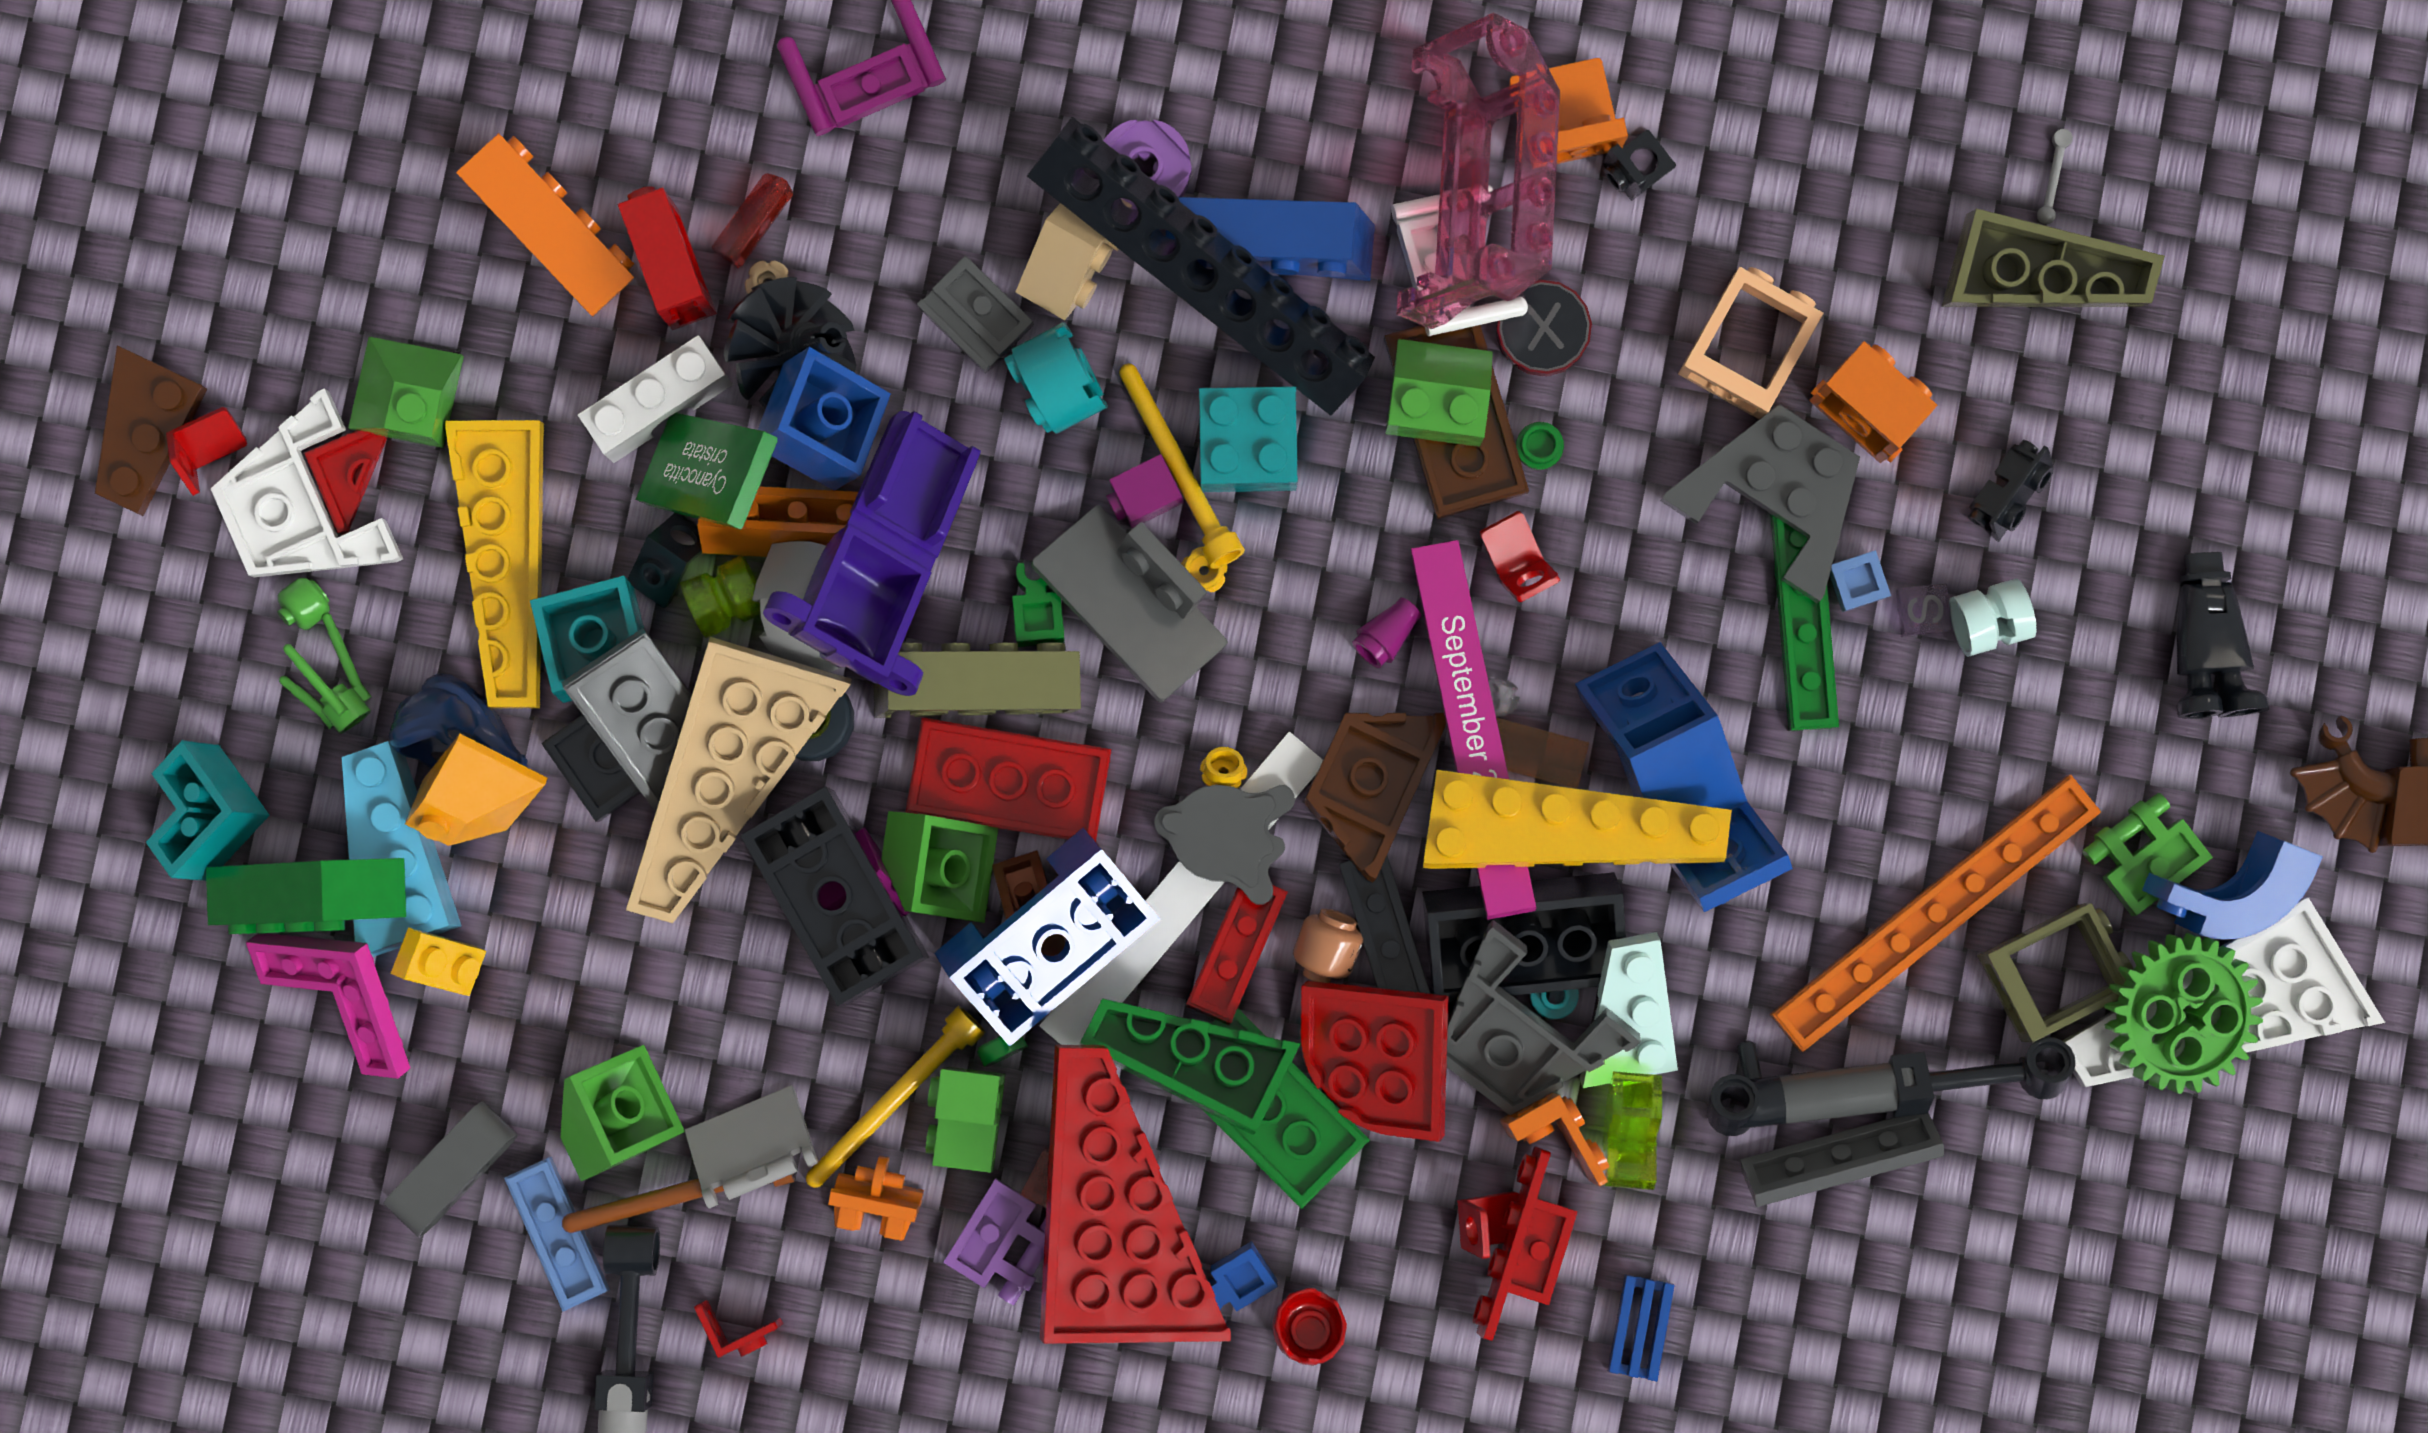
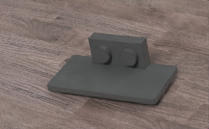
M1097 505L1031 562L1033 570L1160 703L1170 697L1228 643L1227 639L1197 608L1207 594L1206 589L1142 522L1127 534L1101 506Z

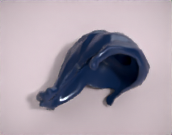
M437 673L427 678L422 685L421 691L402 701L394 714L388 736L393 749L405 757L418 760L430 769L437 763V760L431 756V752L446 751L459 733L528 768L526 756L521 754L513 745L504 723L495 710L488 707L487 701L468 684L450 674Z

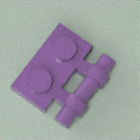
M995 1178L943 1263L983 1288L987 1286L995 1272L1007 1279L998 1296L1006 1302L1015 1305L1024 1290L1029 1291L1034 1284L1036 1277L1033 1274L1044 1258L1046 1218L1040 1227L1029 1222L1027 1219L1037 1203ZM1019 1234L1029 1240L1030 1244L1016 1265L1004 1257Z

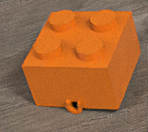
M1864 341L1827 381L1822 379L1811 391L1813 397L1809 401L1879 463L1886 459L1891 463L1903 450L1901 446L1938 405L1930 399L1932 392L1923 382L1913 376L1907 379L1894 367L1896 362L1885 349L1876 344L1871 347Z

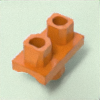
M879 1156L875 1169L857 1166L855 1176L838 1173L835 1186L830 1191L828 1205L834 1206L836 1228L851 1231L860 1230L864 1214L870 1213L882 1216L879 1234L885 1238L902 1241L911 1222L916 1220L922 1204L924 1190L903 1186L905 1175L888 1172L889 1157Z

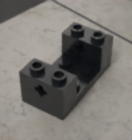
M825 786L740 836L836 1005L847 1006L928 959L929 955L907 916L900 914L858 841L855 835L858 831L836 792ZM829 882L840 883L846 891L844 905L834 911L825 909L819 900L821 888Z

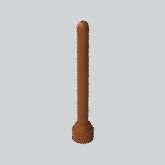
M794 1173L772 1183H774L775 1187L795 1182ZM693 1179L569 1213L562 1219V1228L568 1233H574L702 1198L699 1179ZM723 1185L714 1189L715 1194L724 1191Z

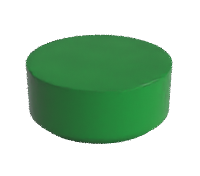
M999 1036L980 1046L977 1054L983 1066L988 1067L1022 1051L1028 1045L1023 1036L1011 1046Z

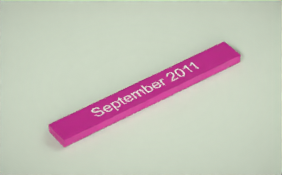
M1455 540L1411 548V557L1456 772L1509 780L1459 541ZM1486 865L1485 868H1476L1487 920L1536 911L1528 867Z

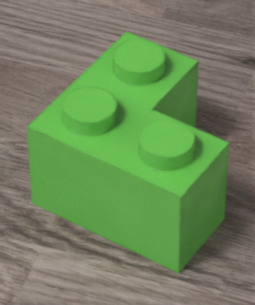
M946 1067L941 1069L940 1076L931 1077L928 1107H936L935 1119H938V1125L929 1124L926 1140V1153L934 1154L932 1166L989 1173L994 1170L1006 1078L1005 1073Z

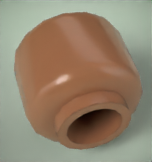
M1321 909L1319 914H1312L1305 918L1293 949V956L1295 961L1304 968L1303 975L1306 978L1316 982L1330 983L1332 978H1346L1351 974L1363 944V937L1356 928L1357 922L1355 919L1332 909Z

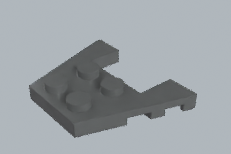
M1779 404L1668 490L1660 501L1697 524L1723 484L1728 485L1807 537V541L1781 580L1815 603H1819L1825 594L1860 456Z
M1492 920L1487 926L1448 1019L1446 1067L1511 1116L1562 1088L1563 1082L1585 1070L1591 1072L1605 1064L1607 1058L1622 1050L1628 1052L1635 1048L1641 1042L1639 1032L1606 1008L1575 1042H1571L1498 986L1527 954V946Z

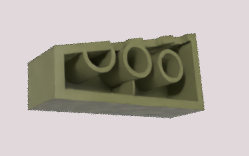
M1976 208L1965 216L1942 307H2141L2153 301L2165 256Z
M902 643L898 655L916 664L923 671V678L916 694L912 696L900 695L878 683H873L874 718H891V714L896 711H910V715H914V717H935V715L949 714L948 711H957L958 715L983 716L996 714V710H1005L1007 715L1073 713L1081 709L1080 651H1066L1065 643L1037 644V651H1018L1017 643L989 644V651H970V643L941 644V651H922V643Z

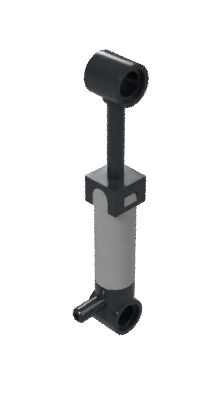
M608 1225L606 1229L603 1247L604 1272L606 1274L621 1275L616 1370H604L596 1375L595 1410H599L598 1433H647L648 1409L652 1406L654 1372L635 1371L640 1276H655L657 1273L660 1257L659 1227Z

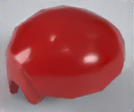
M1305 1288L1290 1293L1276 1308L1272 1324L1274 1340L1281 1352L1291 1360L1311 1366L1324 1363L1335 1356L1344 1344L1347 1323L1338 1301L1318 1291L1316 1288Z

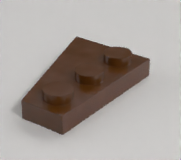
M117 345L95 494L144 516L170 465L166 432L192 421L207 388Z

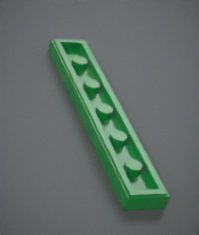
M1770 514L1788 731L1838 728L1839 718L1827 586L1821 601L1815 603L1781 580L1807 541V537Z

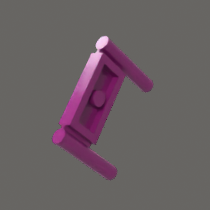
M891 0L909 44L905 45L904 43L818 80L817 84L813 83L795 40L792 37H783L778 41L777 49L816 136L827 134L833 128H841L922 93L928 87H935L946 81V77L911 0Z

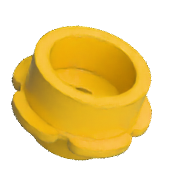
M1203 547L1195 548L1189 557L1187 556L1182 560L1181 564L1206 591L1215 592L1219 590L1225 582L1224 573L1227 572V565L1212 569L1202 552ZM1203 566L1209 569L1206 575H1202L1199 572Z
M1218 747L1211 750L1200 765V771L1203 773L1201 778L1206 786L1224 785L1238 789L1241 786V780H1245L1247 777V767L1244 764L1243 757L1238 751L1229 747Z

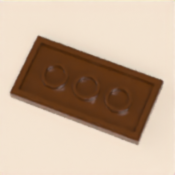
M1423 324L1384 335L1385 345L1393 370L1398 339L1488 351L1481 325L1428 336ZM1492 366L1485 437L1480 447L1413 438L1436 519L1529 493Z

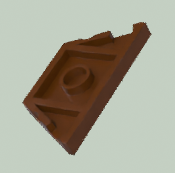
M1345 713L1304 800L1306 806L1361 874L1372 883L1380 872L1446 726L1444 713H1434L1433 716H1406V713H1386L1383 716H1372L1369 713Z

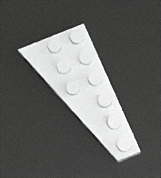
M2303 897L2284 918L2266 930L2244 938L2232 939L2222 945L2236 951L2233 960L2238 959L2248 963L2249 966L2242 976H2249L2258 980V984L2248 993L2263 998V1003L2251 1008V1014L2262 1018L2263 1023L2249 1026L2248 1032L2258 1038V1042H2244L2242 1048L2246 1053L2317 1036H2326L2345 1030L2385 1023L2308 897ZM2192 969L2183 978L2184 989L2192 982ZM2156 1001L2147 1008V1021L2152 1019L2156 1013ZM2220 1006L2212 1013V1025L2216 1024L2220 1018ZM2112 1011L2063 1040L2075 1055L2076 1066L2073 1074L2081 1087L2134 1077L2132 1075L2134 1068H2128L2119 1062L2125 1051L2120 1052L2109 1045L2119 1036V1033L2105 1029L2104 1024L2117 1019L2116 1013ZM2184 1038L2176 1044L2174 1050L2175 1057L2179 1056L2184 1050Z

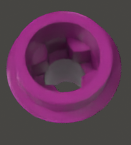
M1400 597L1394 605L1356 630L1358 636L1352 641V645L1365 661L1376 668H1381L1385 662L1392 663L1413 626L1422 617L1421 613L1413 603L1406 598Z

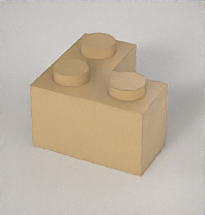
M1121 199L1127 207L1132 208V204ZM1060 203L1045 220L1015 292L1059 318L1066 320L1076 306L1082 309L1087 306L1097 287V283L1091 281L1094 272L1100 273L1109 260L1113 249L1116 251L1119 249Z

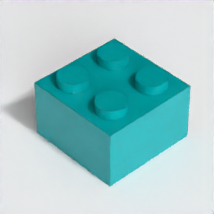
M1296 387L1199 388L1202 491H1296L1298 483Z
M625 576L530 600L551 691L562 703L573 701L564 690L562 681L644 628L635 589Z

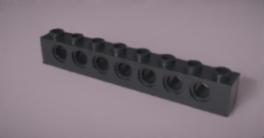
M1071 117L1028 173L1027 177L1289 384L1296 387L1298 391L1330 416L1334 414L1366 378L1375 356L1368 351V348L1360 339L1344 333L1331 322L1329 316L1322 309L1310 306L1293 292L1288 282L1281 277L1271 275L1255 262L1254 257L1248 250L1241 246H1235L1218 233L1210 220L1196 215L1179 202L1177 195L1171 189L1155 183L1140 170V167L1132 158L1119 154L1106 144L1100 134L1091 126L1081 124L1074 117ZM1083 168L1094 171L1099 179L1089 177ZM1121 198L1132 201L1137 209L1127 207ZM1159 229L1168 230L1174 235L1175 239L1165 237ZM1197 259L1209 262L1213 269L1203 267ZM1235 289L1245 291L1252 299H1245L1239 296ZM1273 320L1283 321L1288 325L1289 329L1277 326ZM1311 349L1321 351L1327 358L1315 356Z

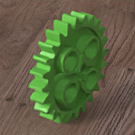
M2190 933L2185 934L2183 941L2180 937L2171 934L2166 935L2165 947L2161 943L2150 940L2148 941L2150 955L2146 956L2136 951L2132 952L2136 967L2132 970L2120 966L2118 970L2126 981L2123 985L2110 984L2109 986L2114 993L2119 995L2117 1002L2106 1003L2104 1008L2116 1013L2117 1018L2104 1024L2105 1029L2119 1033V1036L2109 1045L2120 1052L2125 1051L2119 1062L2128 1068H2134L2132 1075L2135 1078L2145 1082L2149 1079V1085L2157 1089L2163 1090L2167 1086L2168 1090L2182 1094L2186 1086L2187 1089L2199 1093L2202 1089V1079L2206 1083L2217 1087L2220 1085L2218 1071L2221 1070L2234 1076L2236 1071L2231 1060L2234 1057L2246 1061L2249 1059L2248 1054L2242 1048L2243 1043L2258 1042V1038L2248 1032L2250 1025L2263 1023L2262 1018L2251 1014V1008L2263 1003V998L2248 993L2258 984V980L2249 976H2242L2249 966L2248 963L2238 959L2233 960L2236 951L2225 946L2219 947V941L2204 937L2201 941L2199 936ZM2192 969V982L2184 989L2183 978ZM2156 1001V1013L2152 1019L2147 1021V1008ZM2220 1006V1018L2216 1024L2212 1025V1013ZM2184 1038V1050L2179 1056L2175 1057L2174 1050L2176 1044Z

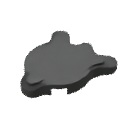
M1224 785L1205 786L1192 792L1178 804L1160 809L1155 817V829L1160 836L1169 841L1178 860L1192 874L1212 882L1234 884L1247 895L1251 902L1256 905H1264L1273 897L1274 890L1268 876V869L1285 851L1283 839L1270 834L1268 828L1270 823L1293 808L1295 796L1291 788L1285 785H1279L1261 793H1247L1235 787Z

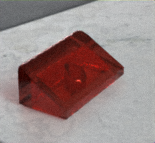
M769 173L764 174L714 242L712 250L736 268L742 267L793 196V191L788 182L782 177Z

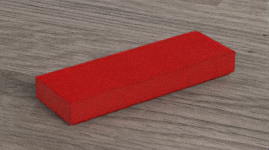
M1272 885L1274 890L1270 901L1264 905H1256L1237 887L1186 1003V1007L1230 1026L1288 891Z

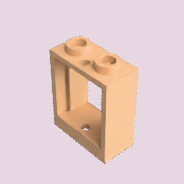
M1739 266L1678 375L1760 420L1771 409L1824 313L1814 308L1816 305L1815 301L1807 295L1794 290L1787 293L1772 285L1774 279L1767 273L1757 268L1749 267L1748 270H1745ZM1740 289L1802 323L1766 389L1704 355Z

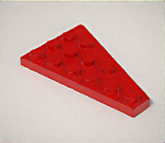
M1055 1045L1040 1340L1044 1344L1231 1341L1230 1328L1226 1325L1218 1307L1214 1291L1210 1282L1205 1277L1200 1259L1172 1201L1174 1199L1161 1176L1160 1167L1145 1133L1141 1130L1131 1107L1130 1098L1125 1087L1121 1084L1117 1068L1108 1048L1104 1045Z

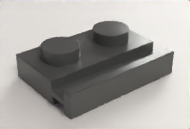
M966 255L932 288V291L923 300L921 299L917 303L918 308L985 374L999 358H1002L1034 326L1033 321Z

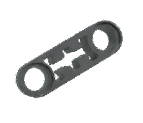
M481 1101L391 1192L383 1204L418 1238L422 1237L510 1147L518 1134L484 1101Z

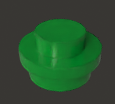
M1534 422L1521 430L1516 440V448L1520 461L1525 466L1535 470H1544L1554 466L1559 461L1564 450V441L1561 433L1553 425L1546 422Z

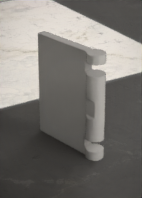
M792 1085L685 1129L702 1189V1196L708 1208L719 1205L714 1191L719 1186L723 1185L727 1198L731 1200L798 1172L793 1158L798 1153L802 1152L805 1162L809 1167L818 1163L798 1097Z

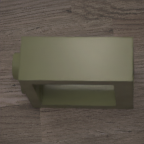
M2092 903L2078 904L1977 955L2021 1042L2033 1043L2103 1008L2106 1003L2118 1000L2119 995L2109 988L2110 984L2123 985L2126 981L2118 968L2123 966L2134 969L2130 960L2122 951L2117 953L2109 937L2113 933L2110 921L2100 908L2095 909ZM2076 923L2107 985L2042 1018L2010 955Z

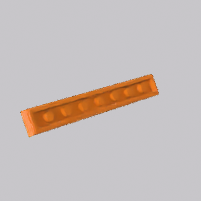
M2071 774L2065 776L1770 1013L1771 1017L1799 1052H1804L2101 813L2100 809Z

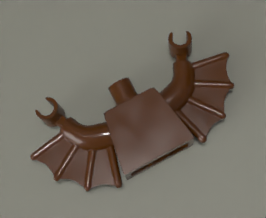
M2339 716L2336 720L2337 728L2342 734L2340 738L2332 736L2324 723L2319 730V742L2323 747L2335 750L2338 757L2332 761L2295 767L2290 771V775L2303 787L2306 797L2305 810L2321 816L2329 825L2335 839H2352L2366 847L2370 853H2375L2378 847L2428 846V738L2409 739L2410 767H2396L2381 772L2370 769L2362 761L2357 750H2351L2347 741L2352 735L2353 727L2346 717Z

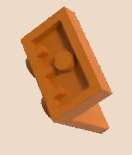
M1600 58L1515 75L1510 78L1509 86L1529 170L1606 154L1617 143L1623 148L1628 137L1624 117L1615 118L1606 75Z
M1551 1093L1511 1116L1508 1114L1499 1119L1510 1138L1517 1142L1523 1139L1528 1144H1532L1552 1133L1554 1128L1551 1123L1555 1121L1588 1180L1599 1187L1608 1182L1603 1171L1610 1166L1598 1144L1590 1139L1585 1141L1579 1130V1127L1584 1125L1585 1121L1571 1098L1567 1099L1566 1096L1561 1098L1560 1095Z

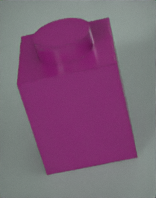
M1161 454L1109 479L1113 492L1106 495L1108 503L1117 520L1120 521L1127 518L1131 528L1136 527L1140 522L1145 523L1183 504V497Z

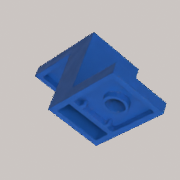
M1661 642L1575 683L1580 699L1616 747L1634 797L1732 810L1727 854L1730 853L1733 856L1725 859V862L1670 864L1704 912L1793 869L1787 852L1747 802L1717 713ZM1639 692H1643V694L1639 696L1631 697Z

